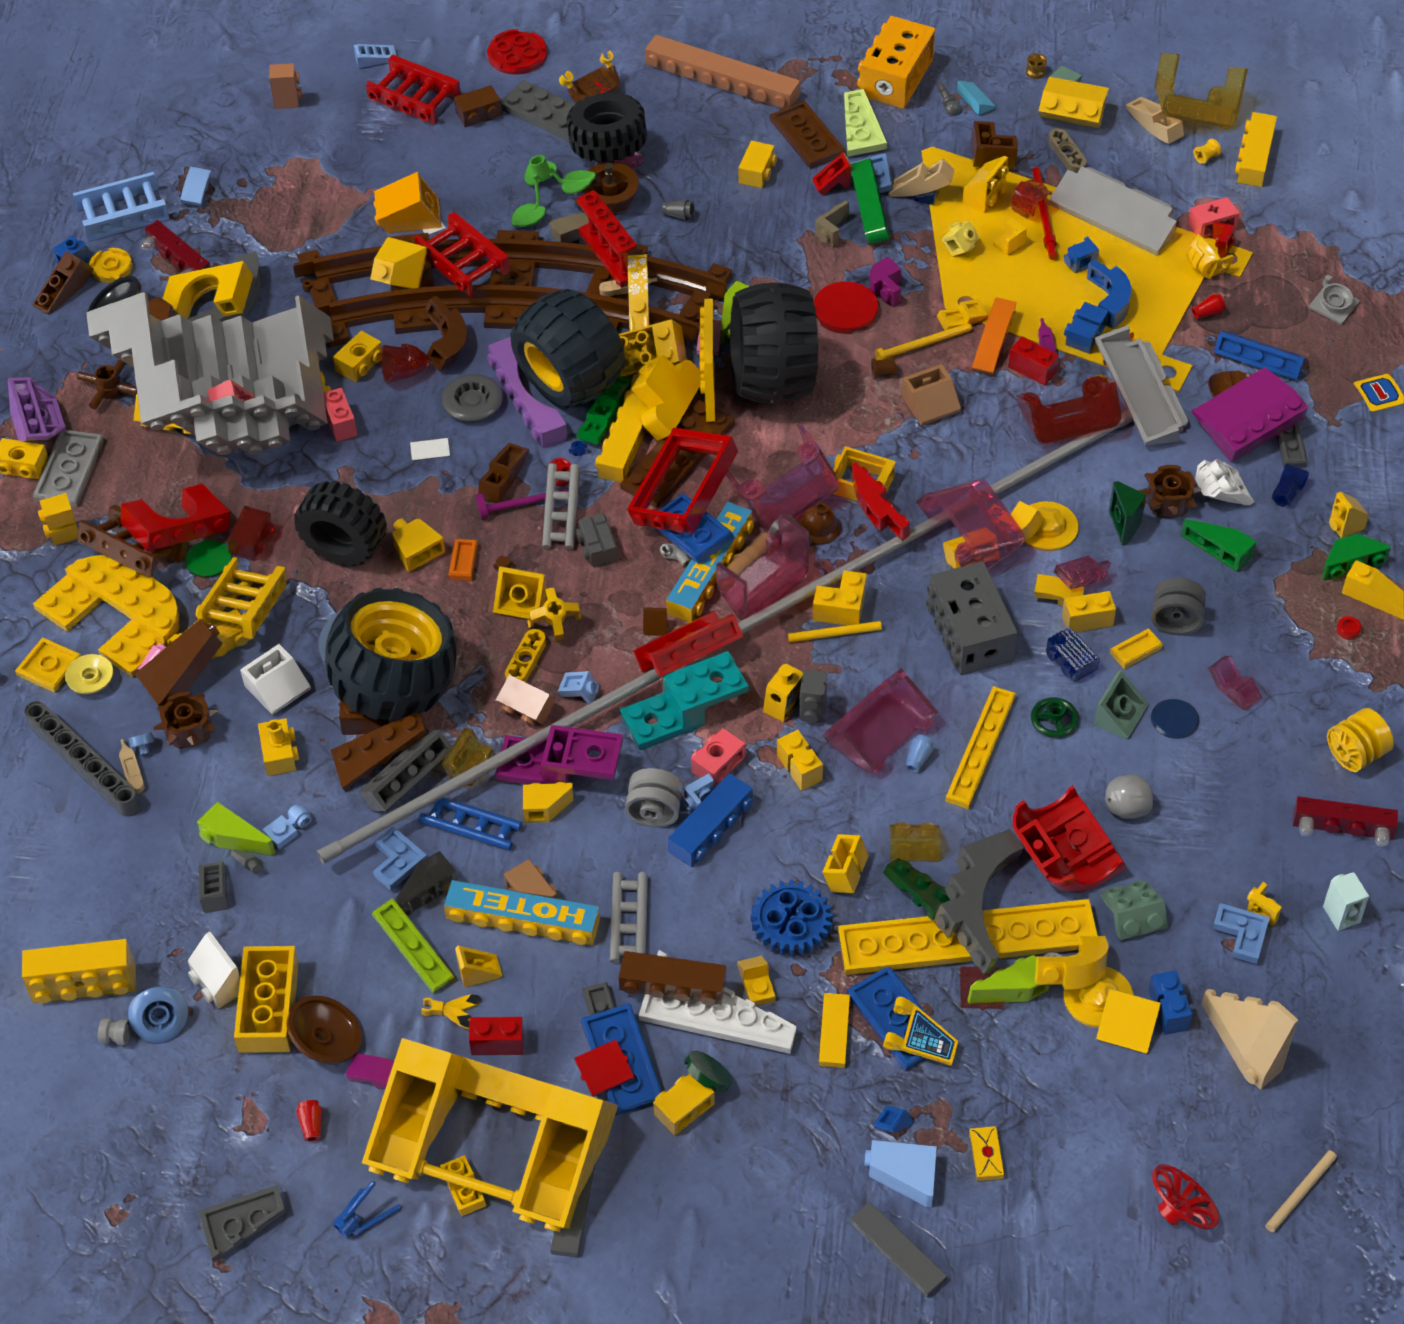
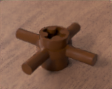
M119 359L114 367L111 365L98 367L94 375L82 371L77 373L78 380L95 384L97 393L89 403L91 409L96 410L104 398H115L120 392L136 396L137 387L122 383L119 376L127 363Z

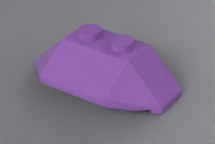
M31 377L8 378L10 414L19 441H44L65 431V424L55 396L45 388L37 385L36 381Z

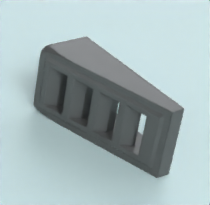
M224 861L199 866L200 903L205 913L228 908ZM217 873H219V875H213V876H208V877H206V875H211V874H217Z

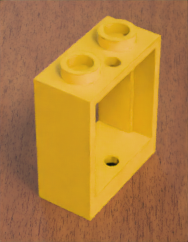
M846 446L841 454H837L834 469L829 470L826 478V483H829L828 493L858 502L853 483L842 480L847 466L852 467V463L855 461L861 467H865L870 473L878 475L877 481L883 483L887 493L895 477L896 461Z

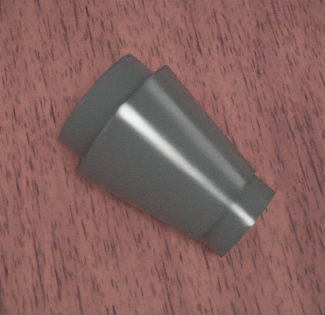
M688 199L664 202L662 212L663 215L688 220L693 218L695 206L694 202Z

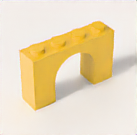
M244 261L169 276L162 299L173 306L176 315L180 314L185 318H189L192 306L196 300L203 294L217 289L214 304L222 315L226 317L243 313L254 275Z

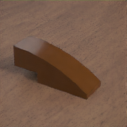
M508 443L489 463V471L479 481L478 494H483L485 499L499 503L520 472L529 449Z

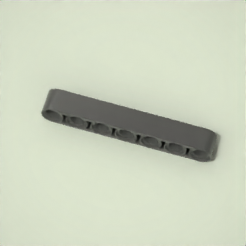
M32 701L25 706L24 713L30 729L119 814L128 817L138 812L139 802L134 788L41 701Z

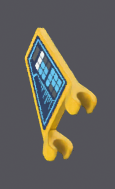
M897 997L893 1011L900 1015H911L904 1039L895 1033L888 1032L883 1047L888 1050H901L952 1066L958 1040L914 1003L904 997Z

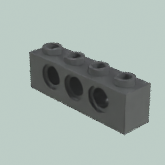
M427 730L428 734L403 751L359 791L372 811H386L454 749L441 730Z

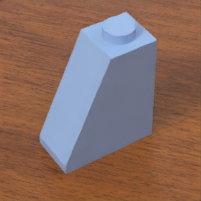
M872 1140L871 1150H866L864 1164V1166L870 1167L869 1177L925 1207L932 1208L937 1146Z

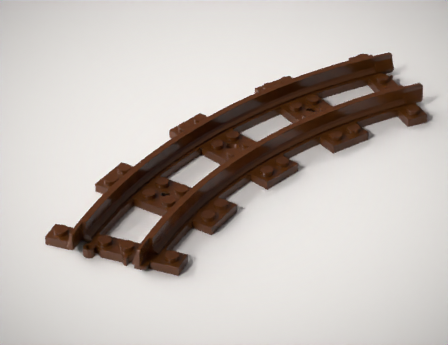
M497 230L496 239L487 238L509 256L510 272L502 275L497 270H491L489 285H473L474 295L471 297L464 291H460L456 285L434 286L432 269L436 268L425 259L419 288L391 285V291L336 301L330 284L371 276L374 258L382 246L320 257L318 249L297 254L299 262L293 264L295 278L316 274L317 280L306 279L302 282L304 292L311 293L314 306L331 319L334 341L328 343L329 348L347 344L350 341L346 329L348 327L394 319L396 334L439 330L424 313L430 298L437 296L450 311L457 308L460 313H485L484 328L512 329L517 324L516 320L527 307L542 296L562 290L534 287L536 268L593 274L587 291L580 293L590 298L601 308L617 332L619 327L630 330L629 293L610 297L600 295V284L612 281L614 278L591 248L583 244L539 240V231ZM428 233L418 234L426 242L429 240ZM417 234L391 236V238L415 244L414 236ZM460 239L444 240L434 248L438 252H442ZM636 244V249L627 252L628 256L648 254V246ZM464 247L447 259L454 264L472 253L473 250L470 247ZM647 256L648 278H657V282H652L649 285L691 296L679 314L649 306V325L671 319L682 327L684 345L686 346L687 339L696 340L698 338L700 307H704V299H715L720 301V298L724 299L725 293L728 291L727 283L732 277V269L713 263L706 272L679 263ZM478 258L466 267H481L487 261L483 258Z

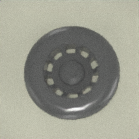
M469 374L454 379L445 387L442 394V405L445 411L452 417L464 421H477L491 416L500 408L503 401V392L499 384L492 378L479 374Z

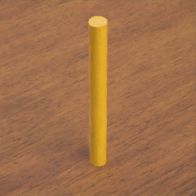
M881 621L789 633L788 642L882 630Z

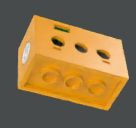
M890 16L888 21L883 23L880 34L875 36L872 47L867 49L865 59L859 63L858 72H860V77L857 83L859 90L864 89L867 98L870 100L905 109L934 59L936 28Z

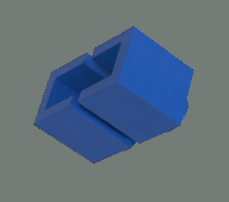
M1084 302L1080 309H1076L1072 323H1068L1065 328V345L1089 354L1096 344L1095 337L1100 336L1107 325L1109 310Z
M1177 970L1153 974L1148 991L1151 1000L1161 1003L1157 1017L1163 1035L1189 1030L1192 1012L1186 995H1183L1184 989Z

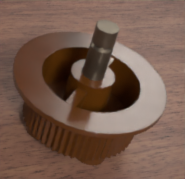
M612 162L601 163L587 170L596 173V177L586 189L582 190L583 194L596 191L612 213L626 211L629 208L633 196L639 187L638 176L630 167Z

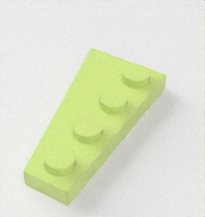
M864 89L845 92L847 157L887 149V141Z

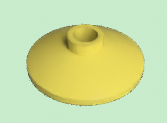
M97 654L78 657L70 663L65 672V680L69 688L80 694H92L101 691L111 682L113 677V667L110 661Z

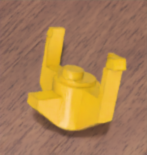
M554 587L545 589L547 601L543 607L529 612L528 627L530 629L534 628L535 622L545 621L553 626L554 641H562L564 639L562 622H564L567 616L575 615L576 620L581 619L578 603L564 602L562 599L557 598Z

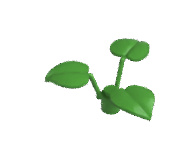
M537 155L532 157L526 169L524 179L526 184L535 185L536 203L520 206L514 212L511 224L516 227H528L538 223L545 216L546 209L540 206L539 183L542 181L544 182L546 179L554 176L559 183L563 184L562 190L565 193L574 194L586 189L595 179L596 173L577 170L566 174L565 179H561L556 173V165L546 161L545 156Z

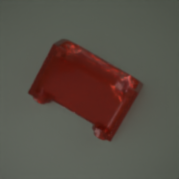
M1102 374L1089 377L1083 382V397L1043 406L1040 398L1035 393L1026 392L1016 395L1019 409L1031 432L1039 442L1044 444L1113 428L1122 419L1116 381Z

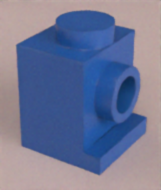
M1087 236L1084 238V242L1068 247V253L1064 255V262L1075 273L1088 269V265L1092 260L1098 261L1099 249Z

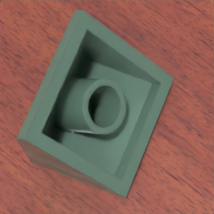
M1122 670L1117 671L1099 701L1094 725L1126 739L1131 735L1149 703Z

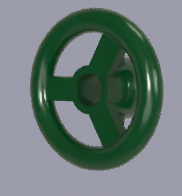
M1050 697L1035 704L1031 711V722L1039 733L1052 738H1060L1071 734L1076 729L1079 715L1076 708L1067 700ZM1047 706L1045 711H1040L1043 707ZM1068 710L1072 720L1070 725L1065 728L1062 719ZM1039 720H1047L1054 724L1057 731L1043 727Z

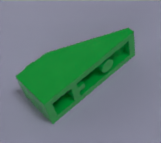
M1189 519L1183 522L1181 537L1236 572L1254 555L1257 541L1238 529Z

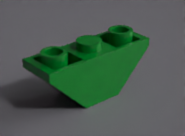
M1360 534L1336 539L1325 562L1322 579L1323 581L1331 578L1336 579L1348 574L1356 560L1371 567L1381 566L1387 563L1391 548L1388 544Z

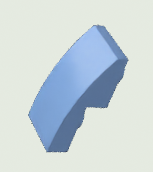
M190 167L181 194V203L202 207L211 170Z

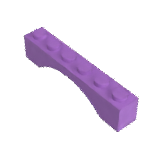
M511 337L488 345V363L490 367L496 369L495 372L499 382L503 381L507 395L512 396L514 406L517 411H521L525 425L530 426L534 440L539 441L543 448L566 440V423L558 410L537 401L522 386L519 379L521 368L511 347Z

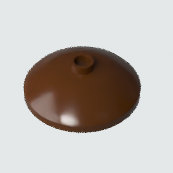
M317 995L302 998L293 1005L288 1013L287 1031L290 1039L300 1052L312 1060L324 1064L343 1063L351 1059L361 1045L362 1032L356 1017L346 1006L332 998Z

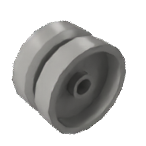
M647 768L634 772L629 780L625 813L631 820L648 827H665L675 823L679 816L683 783L677 776L662 769Z

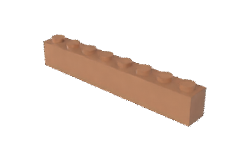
M655 35L645 48L646 65L782 109L794 105L800 96V80L672 39Z

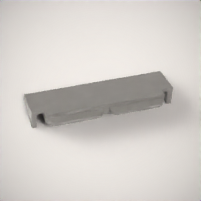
M1081 166L1078 173L1067 170L1049 199V205L1156 256L1175 234L1177 220L1170 218L1172 214V206L1138 189L1127 188L1123 182L1090 167L1085 168Z
M1128 325L1095 337V342L1145 446L1179 442V432H1183V427L1187 426L1188 419L1173 388L1169 385L1164 386L1162 383L1166 380V374L1151 343L1148 341L1142 342L1141 338L1131 341Z

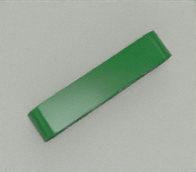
M868 158L852 163V176L868 244L872 246L890 240L872 160Z

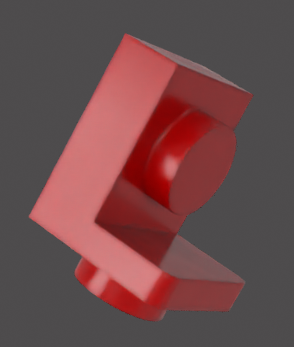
M1215 222L1213 225V239L1216 240L1215 247H1218L1219 257H1226L1235 242V226Z

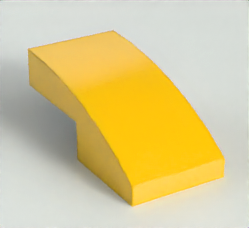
M979 299L960 302L958 308L940 310L937 314V318L944 330L967 323L973 325L986 319L988 316Z
M1037 575L1034 598L1058 600V606H1063L1064 598L1084 595V587L1077 583L1055 576Z

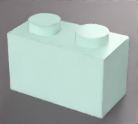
M1354 872L1347 875H1337L1331 880L1323 908L1337 931L1361 922L1369 895Z

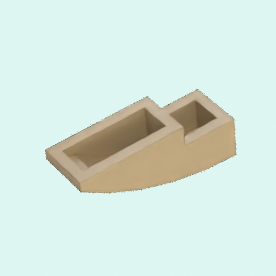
M1139 97L1126 104V109L1138 123L1161 141L1170 144L1184 136L1183 122L1169 116L1167 107L1143 97Z
M945 159L940 160L929 168L924 163H921L892 181L893 190L889 191V195L891 197L915 196L940 189L951 183L955 169Z

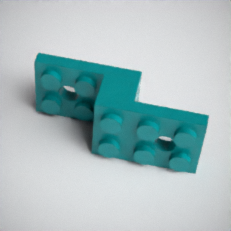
M729 651L664 675L663 693L621 708L620 716L639 750L704 726L705 708L749 692V686ZM720 677L723 680L715 683L711 681V678ZM650 718L657 720L655 724H648L645 721Z

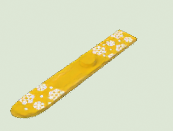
M647 254L629 255L628 290L631 331L649 326Z

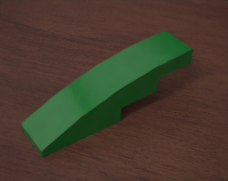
M619 376L609 389L596 398L594 405L587 412L585 423L578 430L577 439L599 444L616 418L618 409L624 402L625 393L631 388L632 379Z

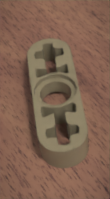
M1060 128L1051 130L1049 132L1048 144L1065 168L1075 173H1078L1081 166L1086 168V158L1068 133ZM1063 150H1071L1072 153H1069V154H1068V153H1064V152H1062V151H1063Z

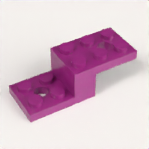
M551 725L547 741L496 768L495 779L527 785L532 783H569L571 774L614 780L623 744V734ZM505 735L501 752L526 738ZM591 751H599L601 753L598 757H590L588 755ZM521 758H529L530 762L526 764H521L518 762V760H520Z

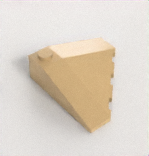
M1206 990L1201 1004L1244 1078L1261 1090L1282 1072L1298 1019L1276 1001H1271L1266 1006L1262 1005L1263 1002L1260 998L1248 996L1244 1001L1238 1000V994L1224 992L1219 997L1215 996V990Z

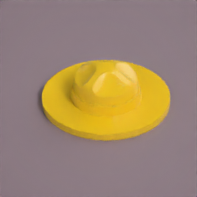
M1049 501L1029 505L1037 509L1045 520L1038 531L1031 538L1024 541L1027 545L1042 551H1057L1069 546L1075 540L1079 525L1076 516L1070 509L1059 503Z
M1106 967L1104 976L1098 982L1083 988L1064 990L1063 997L1067 1010L1076 1020L1087 1026L1099 1028L1109 989L1133 995V990L1128 980L1121 973Z

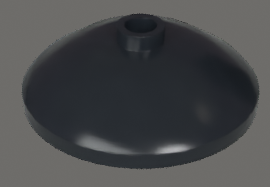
M125 276L115 280L95 297L87 312L140 294V281L134 276Z

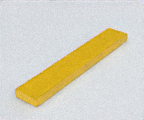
M995 686L992 687L946 795L945 802L969 810L1015 700L1016 693Z

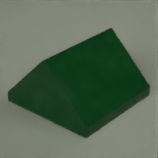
M1115 481L1112 487L1109 514L1121 545L1124 546L1128 544L1142 524L1147 494L1119 481Z

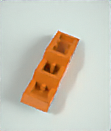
M998 297L995 298L975 355L972 371L994 375L997 361L1000 359L1003 345L1008 336L1017 302Z

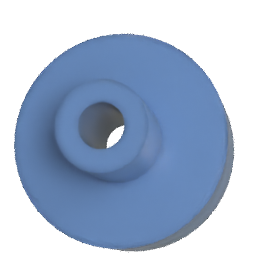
M152 732L128 738L130 747L138 746L140 755L150 753L147 743L154 742Z

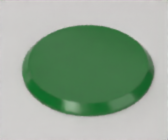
M215 540L202 541L189 549L185 557V563L188 570L197 576H214L223 572L225 565L230 563L231 552L222 542Z

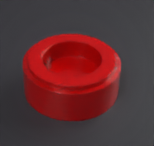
M1345 616L1338 621L1336 631L1343 639L1353 640L1360 635L1362 625L1355 617Z

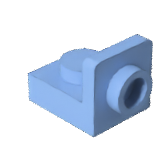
M589 671L568 672L564 674L557 692L561 697L582 696L586 703L590 704L594 702L599 684Z
M709 774L684 787L683 803L688 811H694L701 804V801L714 790V780Z

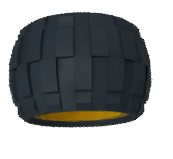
M562 289L561 291H554L542 296L524 310L516 320L517 324L510 333L514 356L526 377L547 399L566 408H573L579 404L583 405L596 399L613 385L625 366L624 346L616 328L596 303L575 290Z

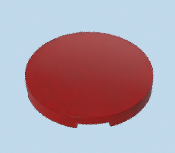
M519 29L507 30L492 38V42L487 49L488 61L492 67L500 72L514 75L534 71L544 63L547 56L546 43L540 35L535 32H521Z
M841 281L829 284L822 288L814 299L816 317L820 324L826 329L837 333L847 334L851 331L867 328L875 321L878 314V301L875 294L866 286L855 282Z

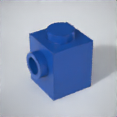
M73 235L53 248L57 264L66 251L85 263L90 261L87 245L84 241H79Z

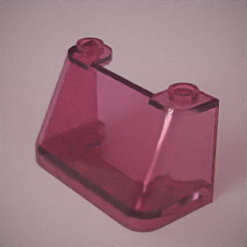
M900 668L827 729L822 736L830 745L866 773L872 771L876 774L886 765L883 762L886 757L919 728H922L924 731L935 722L932 717L938 711Z

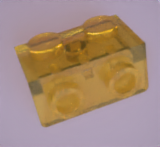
M464 728L445 757L442 766L448 777L452 779L489 759L494 750L491 746L481 745L472 729ZM476 780L470 782L465 786H473Z
M905 822L890 824L891 860L898 858L901 860H940L941 835L939 825L928 822L920 825H910Z

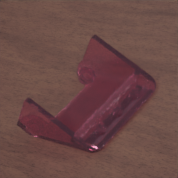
M977 479L933 491L916 501L928 518L944 510L961 533L965 542L960 543L955 551V559L961 567L984 561L987 570H989L1021 547L1025 541L1024 532L986 480Z

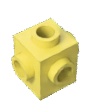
M958 221L949 227L950 231L941 240L950 254L955 256L971 251L975 247L974 243L980 237L970 221L963 223Z

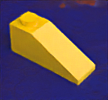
M1356 560L1346 576L1342 594L1404 620V591L1378 569Z

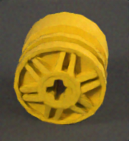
M1362 708L1348 717L1347 720H1343L1330 728L1327 732V742L1331 753L1350 772H1358L1371 764L1373 760H1377L1392 751L1394 746L1393 735L1389 726L1377 712L1370 708Z

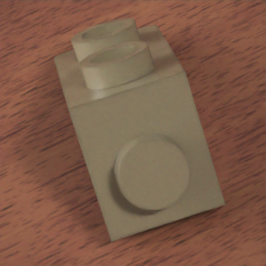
M843 201L816 219L815 235L832 248L839 244V229L836 225L848 218L849 202Z

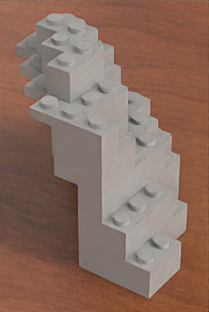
M146 292L86 312L89 337L111 349L113 356L134 367L141 423L152 430H161L166 425L174 423L195 435L196 442L219 455H228L231 451L239 448L250 455H258L264 450L280 448L282 444L290 442L288 428L291 425L298 423L308 430H317L320 426L328 424L319 361L327 358L326 343L334 341L331 319L300 296L295 297L296 308L255 322H250L243 316L221 322L212 315L190 321L180 314L160 321L149 313ZM232 380L253 393L254 398L243 402L230 395L210 401L208 400V389Z

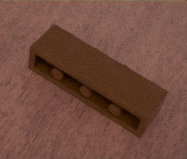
M624 951L618 977L619 990L625 991L628 994H648L655 998H675L682 1002L690 1000L701 1002L705 1005H722L727 979L726 965Z

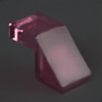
M1231 656L1222 657L1208 668L1217 688L1242 710H1246L1262 698L1253 678L1239 675Z

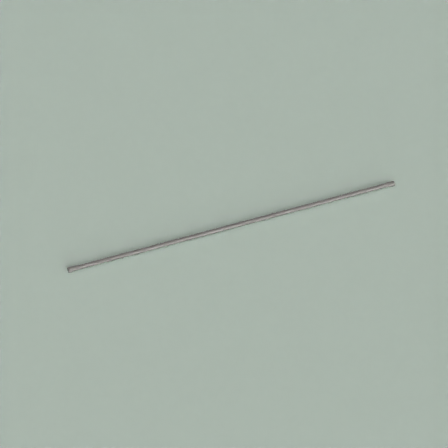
M1128 409L1106 423L911 528L910 536L904 541L896 536L738 622L742 634L815 594L817 585L829 587L842 580L843 570L856 572L1110 432L1133 422ZM652 669L551 725L573 727L662 677L657 676L655 669ZM551 725L348 836L317 850L318 858L323 864L329 862L353 846L547 741Z

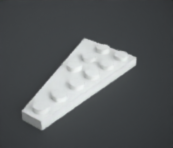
M658 951V956L667 957L666 953ZM727 987L724 989L722 1005H705L701 1002L690 1000L682 1002L675 998H655L645 994L639 1012V1021L788 1054L791 1053L797 1027L772 1012H765L756 1007L754 1002L736 996L735 992Z

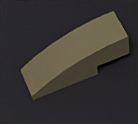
M579 213L551 221V235L557 242L571 243L577 241L579 244L585 243V240L579 234V227L588 224V216L585 213Z

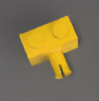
M287 718L259 723L258 729L267 776L296 771L295 761L299 760L297 746L292 747V741H296L293 727H288Z

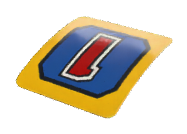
M1389 374L1353 383L1372 412L1404 404V396Z

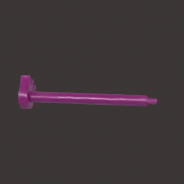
M567 489L557 490L559 492H569ZM546 493L486 505L483 494L476 495V508L480 519L488 518L489 512L545 501Z

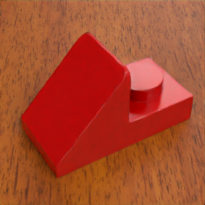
M844 152L841 153L812 178L820 194L824 195L837 183L849 189L852 166Z

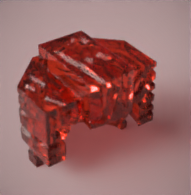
M1034 179L1025 182L1021 181L1013 190L1014 195L1010 202L1011 208L1014 212L1028 219L1030 215L1034 216L1035 209L1043 197L1046 198L1047 195L1051 196L1052 192L1048 191L1046 186Z

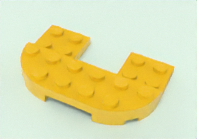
M105 555L90 556L76 560L65 568L67 575L33 603L35 610L66 632L103 600L130 618L131 621L103 644L98 651L101 656L107 658L110 663L132 678L136 676L135 673L138 671V667L142 664L152 646L161 643L167 647V640L174 634H177L180 627V615L176 600L167 587L154 578H149Z

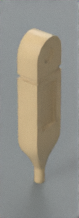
M648 278V284L657 282V278ZM615 280L603 282L599 286L600 295L610 297L629 293L628 285L621 288Z
M121 739L120 761L126 780L134 788L137 795L144 791L145 785L134 751L126 745L124 739Z

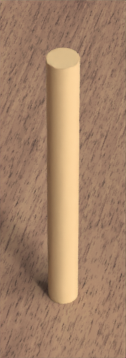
M1328 1150L1266 1223L1265 1227L1270 1232H1275L1335 1161L1337 1155L1333 1151Z

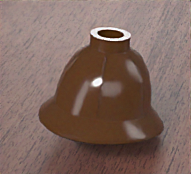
M823 502L811 506L796 520L800 527H803L812 537L811 544L832 542L841 533L842 526L840 521L835 517L833 510Z

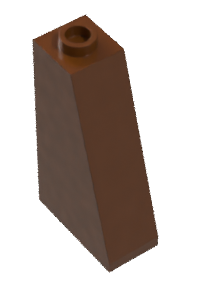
M199 619L135 673L158 706L165 705L168 702L167 699L176 693L187 692L223 644L218 637L220 634L219 630L212 623L206 624L202 619Z

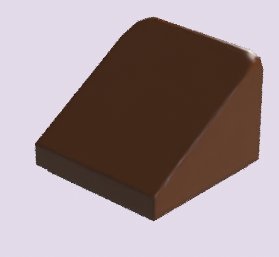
M643 608V634L648 636H663L667 634V608Z

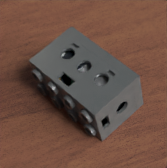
M984 561L930 575V585H927L929 597L926 600V607L928 612L933 614L935 628L937 631H941L944 648L949 649L951 663L953 667H957L960 675L1013 662L1017 631Z

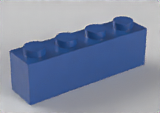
M729 773L668 837V852L690 867L697 861L703 860L708 849L713 844L716 845L721 840L723 833L736 824L738 817L751 808L753 804V788Z

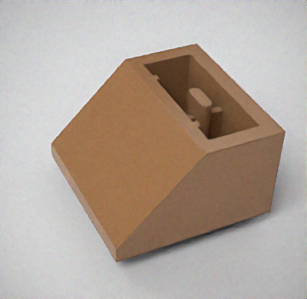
M942 364L902 378L901 397L921 426L961 412L952 378Z

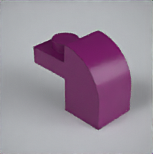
M886 257L872 266L869 277V289L876 297L881 295V298L892 307L899 305L901 288L898 285L901 283V268L891 258Z

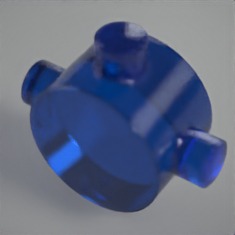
M574 441L571 444V449H568V451L574 456H581L585 453V448L588 446L582 441Z

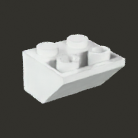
M280 644L240 669L246 689L272 715L311 690V686L293 657Z

